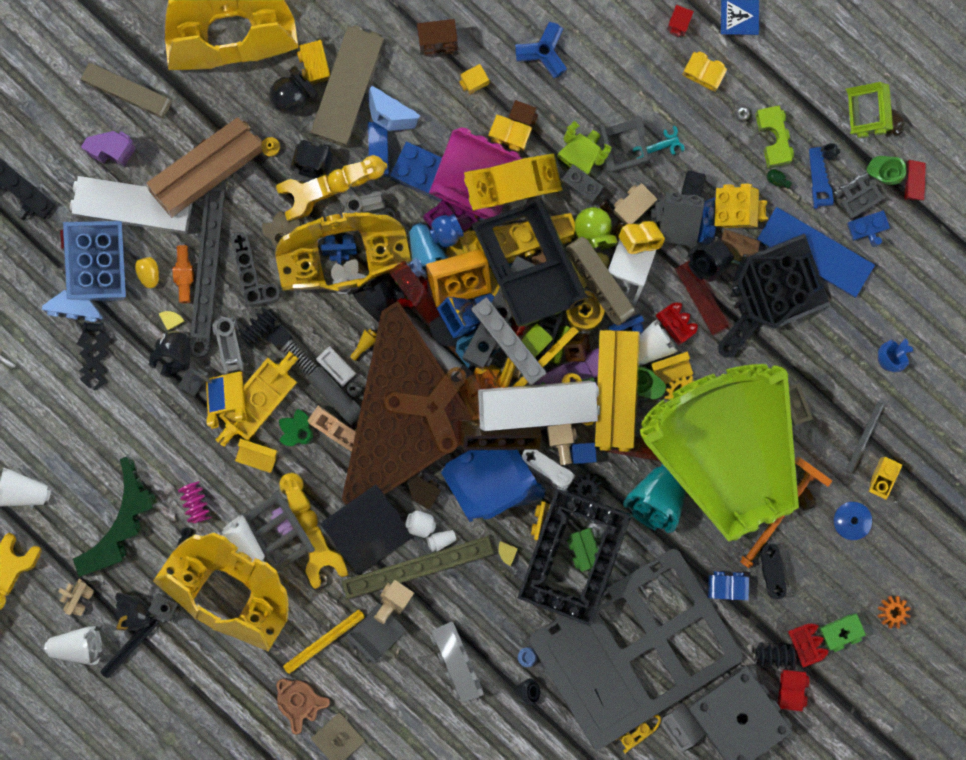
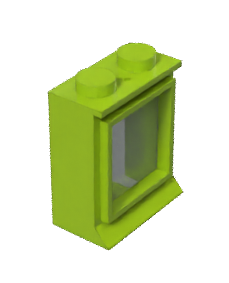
M875 82L845 89L849 102L850 134L856 135L857 138H867L869 134L883 135L886 134V131L893 130L889 84Z

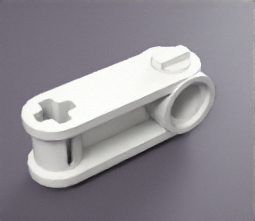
M536 449L524 450L522 458L530 471L550 483L554 488L568 489L575 478L571 471L560 466ZM533 455V460L527 461V456Z

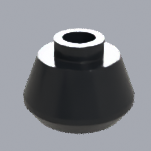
M529 678L517 685L515 693L519 701L527 705H534L540 698L541 691L539 684L534 679Z

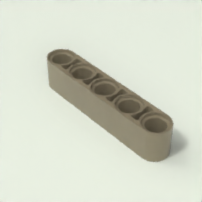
M88 63L80 79L82 82L162 119L165 118L172 103L170 99L92 63Z
M580 237L568 245L565 250L571 262L612 322L616 325H621L635 313L633 306L588 240Z

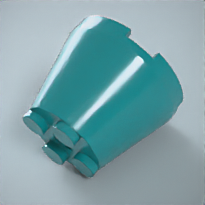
M662 464L660 467H655L627 495L623 505L632 511V517L641 524L653 530L661 528L665 529L666 533H672L679 524L686 490Z

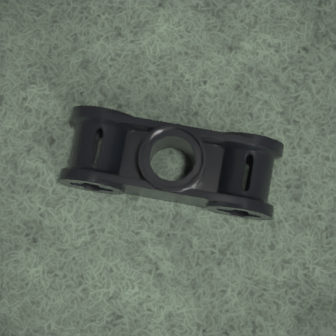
M765 544L760 550V557L767 593L773 599H782L786 596L787 588L780 551L775 544ZM768 547L770 550H774L771 557L765 554V551H768ZM775 585H777L778 588H781V591L778 592V596L776 593H773V589L776 588Z

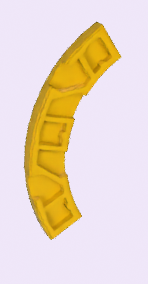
M575 327L569 329L537 361L542 368L579 332ZM522 377L512 387L525 386L528 382Z

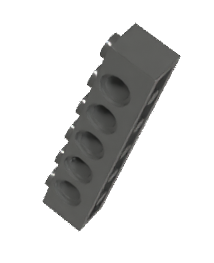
M517 256L510 269L512 272H519L536 265ZM499 288L492 301V305L497 311H506L507 316L504 320L511 327L510 320L513 315ZM480 323L462 358L463 361L484 371L485 367H490L494 359L492 354L494 350L498 351L500 346L488 334L482 323ZM481 344H487L489 350L481 352L478 347Z

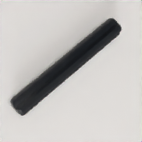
M150 617L149 625L139 629L104 666L100 673L105 678H109L159 624L155 617Z

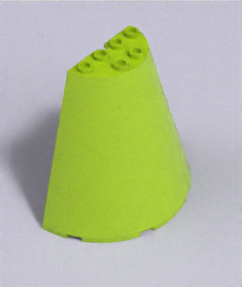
M767 364L738 366L726 369L727 374L723 373L718 377L713 373L700 378L673 392V398L669 399L666 403L664 400H661L648 412L641 423L643 428L640 429V433L646 445L728 541L738 540L742 535L758 530L761 523H773L777 518L783 515H790L799 508L788 373L786 369L777 365L768 368Z

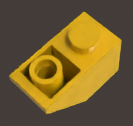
M887 457L880 458L873 473L868 492L887 500L902 468V464Z

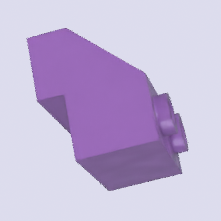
M111 131L87 137L81 146L88 155L104 164L107 158L123 167H125L136 149L132 144L133 140L121 131L119 134Z

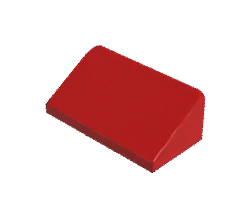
M914 160L906 162L905 200L924 201L926 163Z

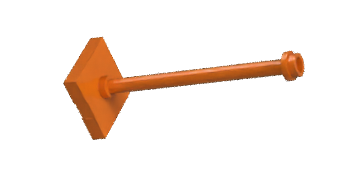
M796 457L795 464L805 471L803 479L797 486L798 497L809 482L815 478L827 487L831 484L832 480L802 458ZM785 515L770 523L747 556L744 557L742 555L740 562L747 568L754 565L753 559Z

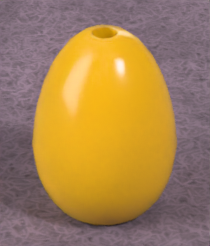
M152 257L137 260L135 271L140 282L146 288L156 287L159 281V269L156 261Z

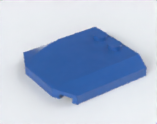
M469 450L448 462L441 471L469 522H472L475 518L483 517L484 520L493 518L524 500L531 486L537 484L536 479L518 450Z

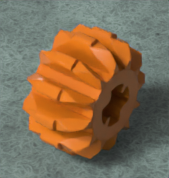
M888 596V602L885 600L881 601L884 607L878 606L877 609L882 611V613L877 616L878 618L884 617L881 622L883 625L888 623V628L892 629L895 625L899 629L900 622L903 625L907 624L904 617L910 618L911 615L905 612L910 610V607H904L907 603L906 600L900 602L899 596H896L894 600L892 596ZM895 609V611H898V614H890V610Z

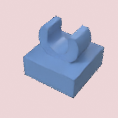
M417 258L413 259L402 269L404 282L409 285L413 282L419 284L420 276L427 277L426 270L422 268L421 261Z

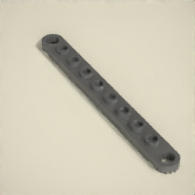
M227 178L205 193L190 335V352L196 357L206 356L210 348ZM198 342H202L205 346L201 353H197L194 350V346Z

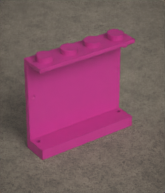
M467 128L455 129L451 133L429 194L483 219L499 215L503 205L478 210L472 209L469 203L468 188L464 182V172L490 168L523 158L514 151L508 152L504 150V147L500 144L488 142V139L483 136L471 134V131Z

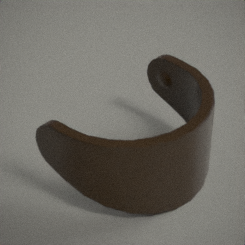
M606 201L603 202L599 208L607 212L611 219L612 230L610 234L617 235L626 223L621 222L616 217Z

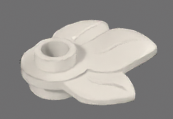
M356 259L347 261L343 266L336 263L331 270V276L334 280L333 284L367 276L358 273V261ZM358 287L340 290V292H336L338 294H347L351 289H358Z

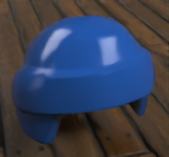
M905 338L900 345L894 340H889L880 346L877 359L884 370L901 372L909 365L906 353L913 352V348L908 346V340Z

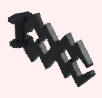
M84 322L83 332L77 342V345L83 348L79 354L87 361V364L79 370L84 375L80 380L88 388H92L88 379L93 378L88 370L92 367L97 370L93 375L100 382L93 388L94 391L107 382L101 376L107 370L99 362L109 355L102 346L112 339L105 331L104 322ZM88 331L101 332L95 336L99 341L92 345L99 352L94 358L87 355L93 350L85 343L86 340L92 337L87 333Z

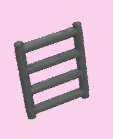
M275 490L272 493L273 496L248 514L243 513L241 515L245 517L268 564L279 575L282 572L281 569L305 553L314 552L315 549L279 490ZM275 503H278L283 513L257 530L251 520ZM288 519L293 529L267 546L262 536ZM298 535L303 546L277 563L271 553Z

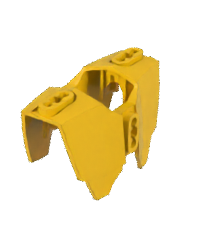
M168 0L165 17V45L168 70L212 69L224 66L225 64L259 61L299 48L295 19L285 0ZM234 16L249 19L252 26L242 42L239 41L220 46L215 45V47L209 44L208 26L216 19Z
M369 212L342 213L343 218L341 214L329 215L326 217V222L321 217L296 227L291 233L280 239L275 251L282 290L326 289L340 292V290L359 288L375 277L407 266L412 260L405 227L388 215H376ZM348 231H359L367 255L369 275L365 278L327 285L320 262L318 239ZM397 245L403 246L402 251H397L395 248ZM380 248L385 250L383 254H378L377 251ZM304 264L310 265L307 270L302 269ZM290 268L291 273L285 274L284 270Z
M216 533L204 536L195 534L182 542L171 553L153 582L184 607L195 620L198 619L211 627L212 630L269 651L284 628L289 611L287 590L280 583L277 571L268 562H263L256 558L252 562L251 557L243 552L236 553L238 547L232 544L226 537ZM172 570L174 574L170 575L167 571ZM215 570L226 572L244 583L251 590L249 600L238 618L221 620V618L202 608L199 604L196 605L194 602V598ZM271 630L273 634L269 635L266 631Z

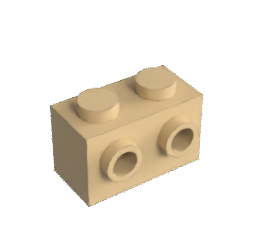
M642 183L638 187L634 185L627 192L629 195L625 199L620 198L614 204L615 209L613 213L626 224H634L657 201V198Z

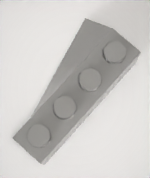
M451 621L431 630L433 634L429 636L433 645H438L440 652L437 654L441 664L445 663L448 668L445 671L449 682H454L456 687L453 689L456 699H461L463 703L484 695L454 622Z

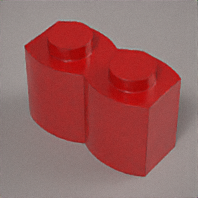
M781 669L777 702L780 709L803 711V707L807 706V696L804 695L805 688L809 687V676H807L805 671Z

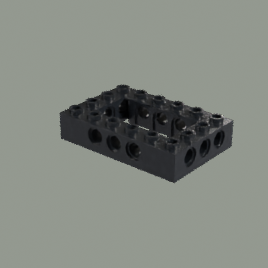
M556 488L517 599L591 626L595 620L632 514L563 488ZM571 513L576 514V517L590 519L595 524L607 526L606 531L601 536L602 542L599 550L594 555L596 558L592 569L588 572L589 578L581 592V598L545 585Z

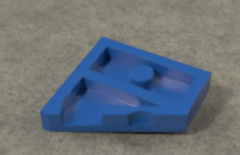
M716 197L704 201L698 242L715 236Z

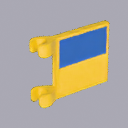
M239 371L209 378L212 380V383L206 382L207 426H211L212 429L218 428L217 414L234 410L235 419L239 420L240 423L246 422L247 415L244 406L242 372Z

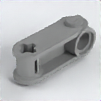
M233 317L219 318L214 321L212 327L214 335H217L224 373L226 375L233 371H245L237 334L239 330L237 319L234 320ZM225 322L230 324L228 332L221 331V325Z

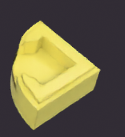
M164 311L158 313L168 331L185 322L175 312Z
M500 541V557L504 563L511 566L518 548Z

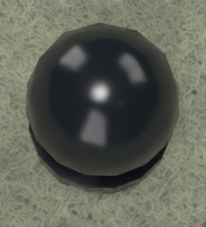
M296 66L289 70L290 77H282L276 80L270 88V102L274 109L283 114L296 113L305 105L306 97H310L313 100L318 96L308 80L304 82V78Z

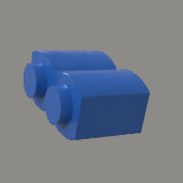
M714 571V575H709L708 598L748 600L749 577H744L745 573L733 572V576H725V572Z

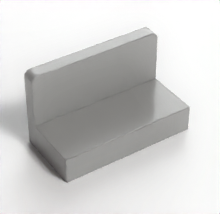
M683 703L661 718V725L680 752L694 746L705 735Z

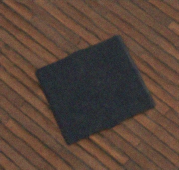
M376 484L320 523L334 542L338 552L346 558L358 575L364 573L414 537L409 533L405 523L399 517L397 509L389 503Z

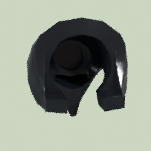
M179 331L164 333L155 343L156 349L150 355L149 366L156 369L159 358H174L175 361L163 365L160 375L169 378L171 373L190 368V343L187 335Z

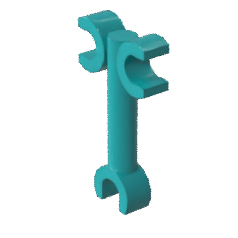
M672 127L674 131L672 135H669L666 129L663 130L666 140L647 146L648 154L671 146L670 153L672 156L675 155L674 147H679L681 152H684L685 147L679 142L677 136V127ZM641 146L633 148V152L640 151L642 153L636 159L644 157Z

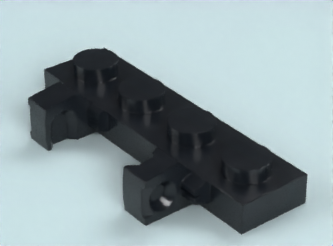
M0 158V190L1 188L4 190L8 189L21 200L20 204L23 205L15 215L22 221L28 214L33 215L34 213L45 219L56 205Z

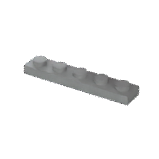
M487 297L471 308V311L530 385H533L546 375L545 370Z

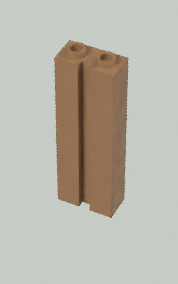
M237 117L146 183L147 189L172 218L262 153L263 143L258 135H253L249 132L251 130L249 125Z

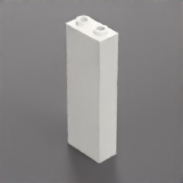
M78 176L77 181L74 182L73 192H75L74 200L72 199L70 202V211H72L75 217L101 221H122V224L188 234L193 203L171 218L145 186Z
M578 381L478 390L480 429L491 431L598 421L597 416L600 414V408L597 405L599 388L596 382Z

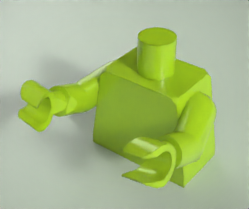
M574 120L567 127L563 137L567 145L558 153L557 158L569 167L575 165L589 175L594 163L596 165L604 163L612 147L604 144L605 148L601 150L596 145L601 135L595 130H592L587 137L581 133L575 135V130L580 125Z

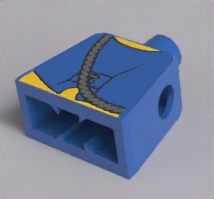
M447 297L437 307L453 338L472 333L481 323L471 311L474 304L470 299Z

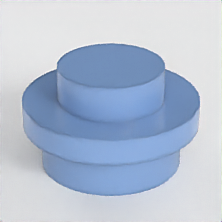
M523 648L518 653V661L524 667H531L537 661V654L532 648Z

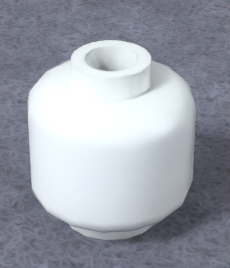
M416 510L408 515L406 528H408L410 534L426 538L430 533L434 532L436 523L431 514Z

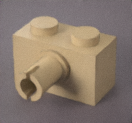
M571 424L547 427L549 449L558 448L560 465L572 464L569 447L574 443L573 440L577 439L575 427L571 428Z
M396 580L392 584L388 582L380 595L382 597L380 602L382 607L374 618L381 624H384L392 612L399 616L414 593Z

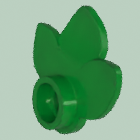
M296 409L294 419H279V426L285 433L279 440L282 444L294 446L298 443L308 444L312 440L313 431L309 427V422L307 421L309 417L305 412ZM301 432H307V437L301 438Z

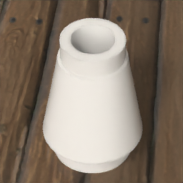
M450 530L432 533L426 539L431 552L435 550L438 552L456 541L454 531Z

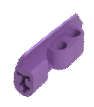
M599 348L587 353L585 361L561 364L547 371L546 375L533 385H541L542 382L546 384L562 383V379L567 373L577 374L581 379L593 377L597 385ZM569 378L570 382L576 381L573 378Z

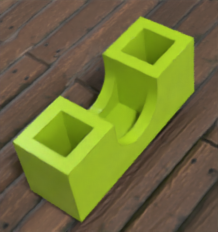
M780 105L757 110L755 116L759 132L770 131L776 137V143L765 147L763 150L767 169L790 164L792 158H794L793 148L789 147L788 144L790 134L788 128L785 129L784 121H786L784 110H781Z

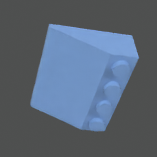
M122 221L63 222L67 299L95 301L124 300L126 292Z

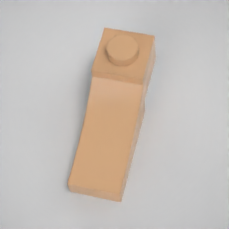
M318 405L307 420L309 424L349 451H352L356 431Z

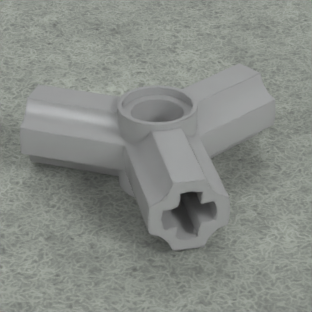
M349 188L344 193L335 194L345 206L344 213H365L385 208L382 192L357 196ZM358 201L359 208L353 211L352 204ZM348 231L344 233L354 236L356 231Z

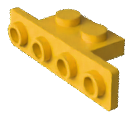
M531 226L513 232L519 250L505 254V258L508 264H511L517 256L522 257L525 255L527 258L535 255L536 251L541 250ZM570 231L559 235L563 245L571 242L575 233Z

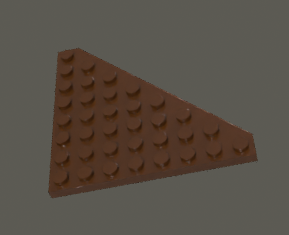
M398 301L381 312L341 498L345 505L375 484L383 494H386L461 445L460 429L462 420H475Z

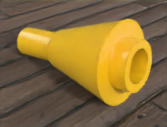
M364 329L357 348L350 355L354 361L375 344L377 333L373 329Z

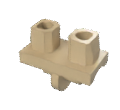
M78 579L75 587L72 584H68L66 589H59L58 592L63 594L60 601L66 602L63 608L65 613L71 615V613L79 616L82 615L85 605L78 603L80 596L90 599L94 592L92 588L86 585L85 581Z

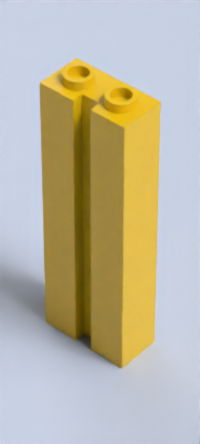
M600 330L597 383L599 388L597 405H599L600 414L597 416L598 421H596L595 446L600 447V450L610 451L611 447H618L619 451L630 452L631 448H635L640 348L639 331Z

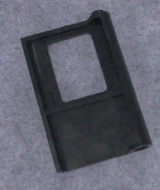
M536 196L529 198L522 207L472 224L518 327L573 309L588 301L584 288L543 200ZM520 218H527L546 258V262L519 272H512L493 228Z

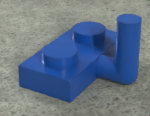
M884 210L847 223L853 241L868 236L872 247H877L882 243V239L876 237L875 234L890 229Z

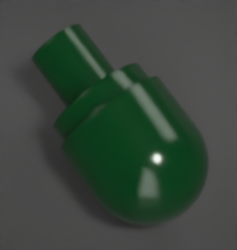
M777 169L769 170L766 175L767 181L776 187L782 185L789 189L792 185V182L785 179L786 175Z

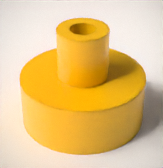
M268 137L262 141V152L265 156L275 157L279 154L281 147L277 139Z

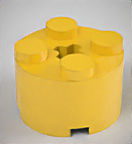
M585 291L588 297L586 303L565 311L568 323L579 331L593 330L600 324L604 316L605 310L590 291ZM582 307H585L586 310H589L587 315H584V313H580Z

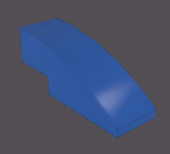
M368 122L369 156H379L387 164V168L381 177H389L388 130L375 122Z

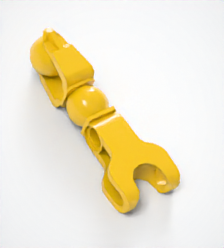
M371 155L366 157L363 162L345 165L342 169H336L329 176L324 175L306 183L289 179L276 185L277 193H292L295 203L293 207L285 211L286 220L293 221L307 217L312 212L315 203L337 193H344L350 187L361 186L370 180L380 178L384 174L387 164L379 156Z
M286 473L280 479V491L287 496L290 509L315 549L312 553L308 552L310 559L306 566V574L314 589L320 587L319 571L323 566L330 565L334 567L340 577L348 576V570L342 555L328 548L322 531L317 526L318 516L310 509L312 508L311 504L303 492L304 484L302 478L296 473Z
M10 532L4 536L0 543V610L5 606L6 596L13 589L20 574L33 569L42 553L40 547L33 546L25 556L17 557L13 551L16 537Z

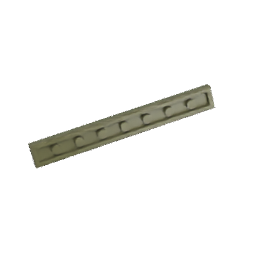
M485 536L341 582L346 599L383 589L388 582L392 584L394 580L399 583L493 555L494 551L489 536Z

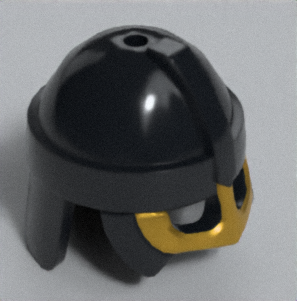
M117 592L115 596L117 601L115 617L119 621L116 630L134 631L148 626L150 622L148 605L140 597ZM127 620V623L123 625L122 621Z

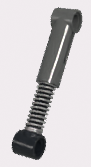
M281 325L275 328L266 338L279 351L282 350L286 355L290 351L294 354L293 356H297L299 359L295 364H297L299 369H302L304 374H307L306 377H308L307 380L324 396L351 426H354L358 422L361 409L357 403L340 388L322 367L316 368L314 362H311L312 360H309V357L307 358V355H304L305 352L302 353V350L297 348L298 345L295 346V343L292 341L293 337Z

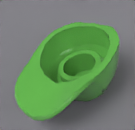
M876 156L869 163L867 173L886 185H895L902 182L905 178L906 165L898 157Z
M639 366L638 395L650 399L662 397L666 391L664 381L656 376L651 369Z

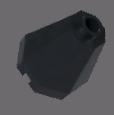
M386 275L370 281L371 283L368 285L364 284L352 293L356 301L378 323L381 312L394 304L392 286Z

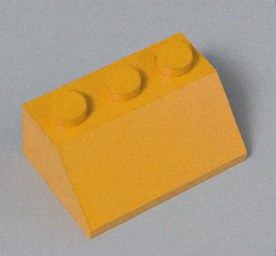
M481 249L426 264L428 282L436 307L447 297L470 299L492 292L488 260Z

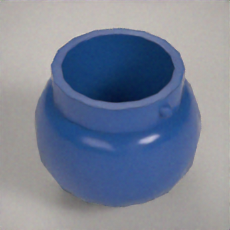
M454 214L449 216L441 215L432 221V229L429 232L435 244L439 243L444 248L451 247L460 238L464 237L460 224Z

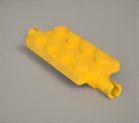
M289 351L279 364H276L267 357L243 386L247 421L240 423L239 420H236L235 410L220 413L219 417L226 423V428L215 439L218 443L221 442L220 445L225 447L235 434L241 435L247 441L251 439L298 383L288 372L299 359L297 356H293L294 354Z

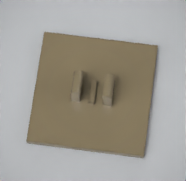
M340 712L311 738L329 760H345L365 742Z

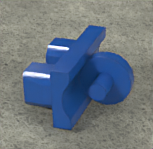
M343 235V244H335V236H325L324 245H321V251L323 256H330V261H337L338 264L342 265V261L349 260V255L357 254L356 243H354L352 235Z
M638 314L630 317L621 325L613 324L608 326V330L625 331L624 329L631 327L632 331L642 333L644 331L642 324L644 319L642 315Z

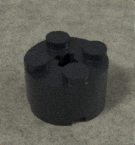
M301 140L300 144L296 145L290 168L292 171L295 169L299 170V175L316 179L320 176L328 175L333 154L330 152V147L326 145L316 146L307 140Z
M717 236L706 238L692 248L687 255V258L689 257L690 260L688 266L691 272L698 279L708 280L707 282L714 281L727 271L734 260L733 254Z

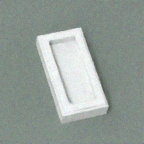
M330 346L316 358L342 387L356 375Z

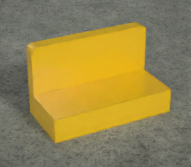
M688 351L650 365L654 374L663 380L665 384L674 382L676 377L680 380L683 375L685 377L693 375Z
M240 439L235 461L271 473L279 451Z

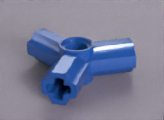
M549 22L539 43L516 44V62L540 60L552 78H558L567 70L554 51L564 28L554 22ZM545 47L549 50V53L543 55L539 52V49Z

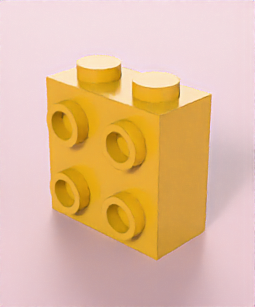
M725 184L723 188H716L715 226L720 228L758 227L759 189L752 187V184H741L740 187Z

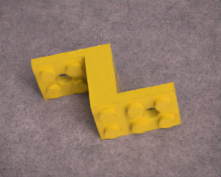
M554 153L464 172V182L468 188L469 203L473 210L563 191Z

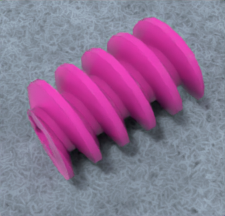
M201 481L185 485L178 490V493L184 494L180 500L187 501L182 507L189 508L185 512V515L191 516L187 519L188 523L195 524L212 518L205 516L210 510L203 509L207 505V502H201L205 495L199 494L203 488L196 487Z

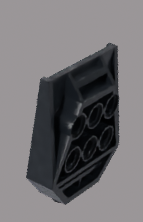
M805 234L742 257L732 280V292L729 293L730 297H737L739 300L734 304L735 309L739 308L740 313L745 318L768 329L778 328L830 306ZM784 257L788 260V265L786 267L782 265V259ZM763 265L767 267L766 275H763L761 272ZM790 275L794 277V283L792 285L788 282V278ZM770 283L774 287L772 293H770L767 289ZM797 293L801 296V300L799 303L795 301V295ZM776 301H778L780 304V309L778 311L774 309V303Z

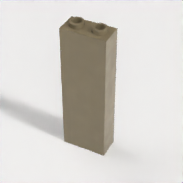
M355 25L347 27L311 129L313 137L348 148L385 43L381 34L373 31L371 33L365 32L363 28Z

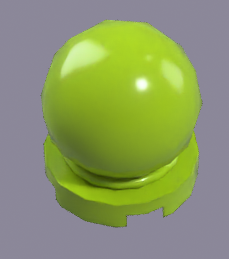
M589 207L577 215L574 223L575 232L578 238L584 237L587 239L593 249L600 247L602 251L618 243L616 235H610L612 223L607 212L597 207Z

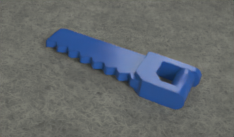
M822 147L809 149L814 209L820 206L833 205V192L830 184H828L829 179L826 178L828 174L825 173L823 152L820 151ZM825 193L828 195V198L817 199V194Z

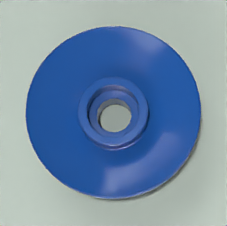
M847 502L836 510L833 521L834 527L843 538L858 540L869 533L872 526V516L868 508L863 504ZM853 517L857 518L855 525L851 523Z

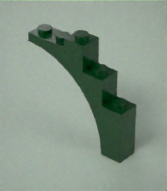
M126 456L120 459L124 491L122 504L116 520L99 543L87 552L72 559L78 577H83L126 561L125 556H127L125 547L123 545L120 546V542L141 535L140 530H142L139 519H135V516L156 509V496L150 490L142 492L141 489L144 488L140 477L137 478L135 473L137 466L134 459L131 460L130 457Z

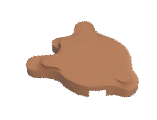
M283 678L278 680L276 684L278 708L289 719L293 734H300L302 732L304 718L314 721L318 710L327 708L330 705L329 698L317 695L313 688L304 681Z

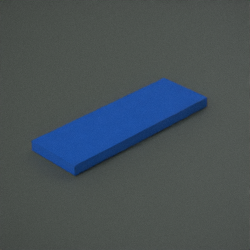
M776 207L757 240L770 247L805 234L820 277L856 298L875 265Z

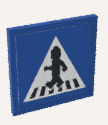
M721 0V35H759V0Z

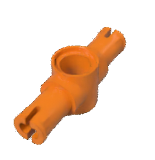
M178 245L176 246L177 263L173 267V281L178 287L179 303L187 304L190 303V286L192 285L191 282H194V269L188 259V246Z

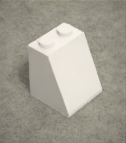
M619 239L608 271L629 302L636 305L656 250L629 254Z

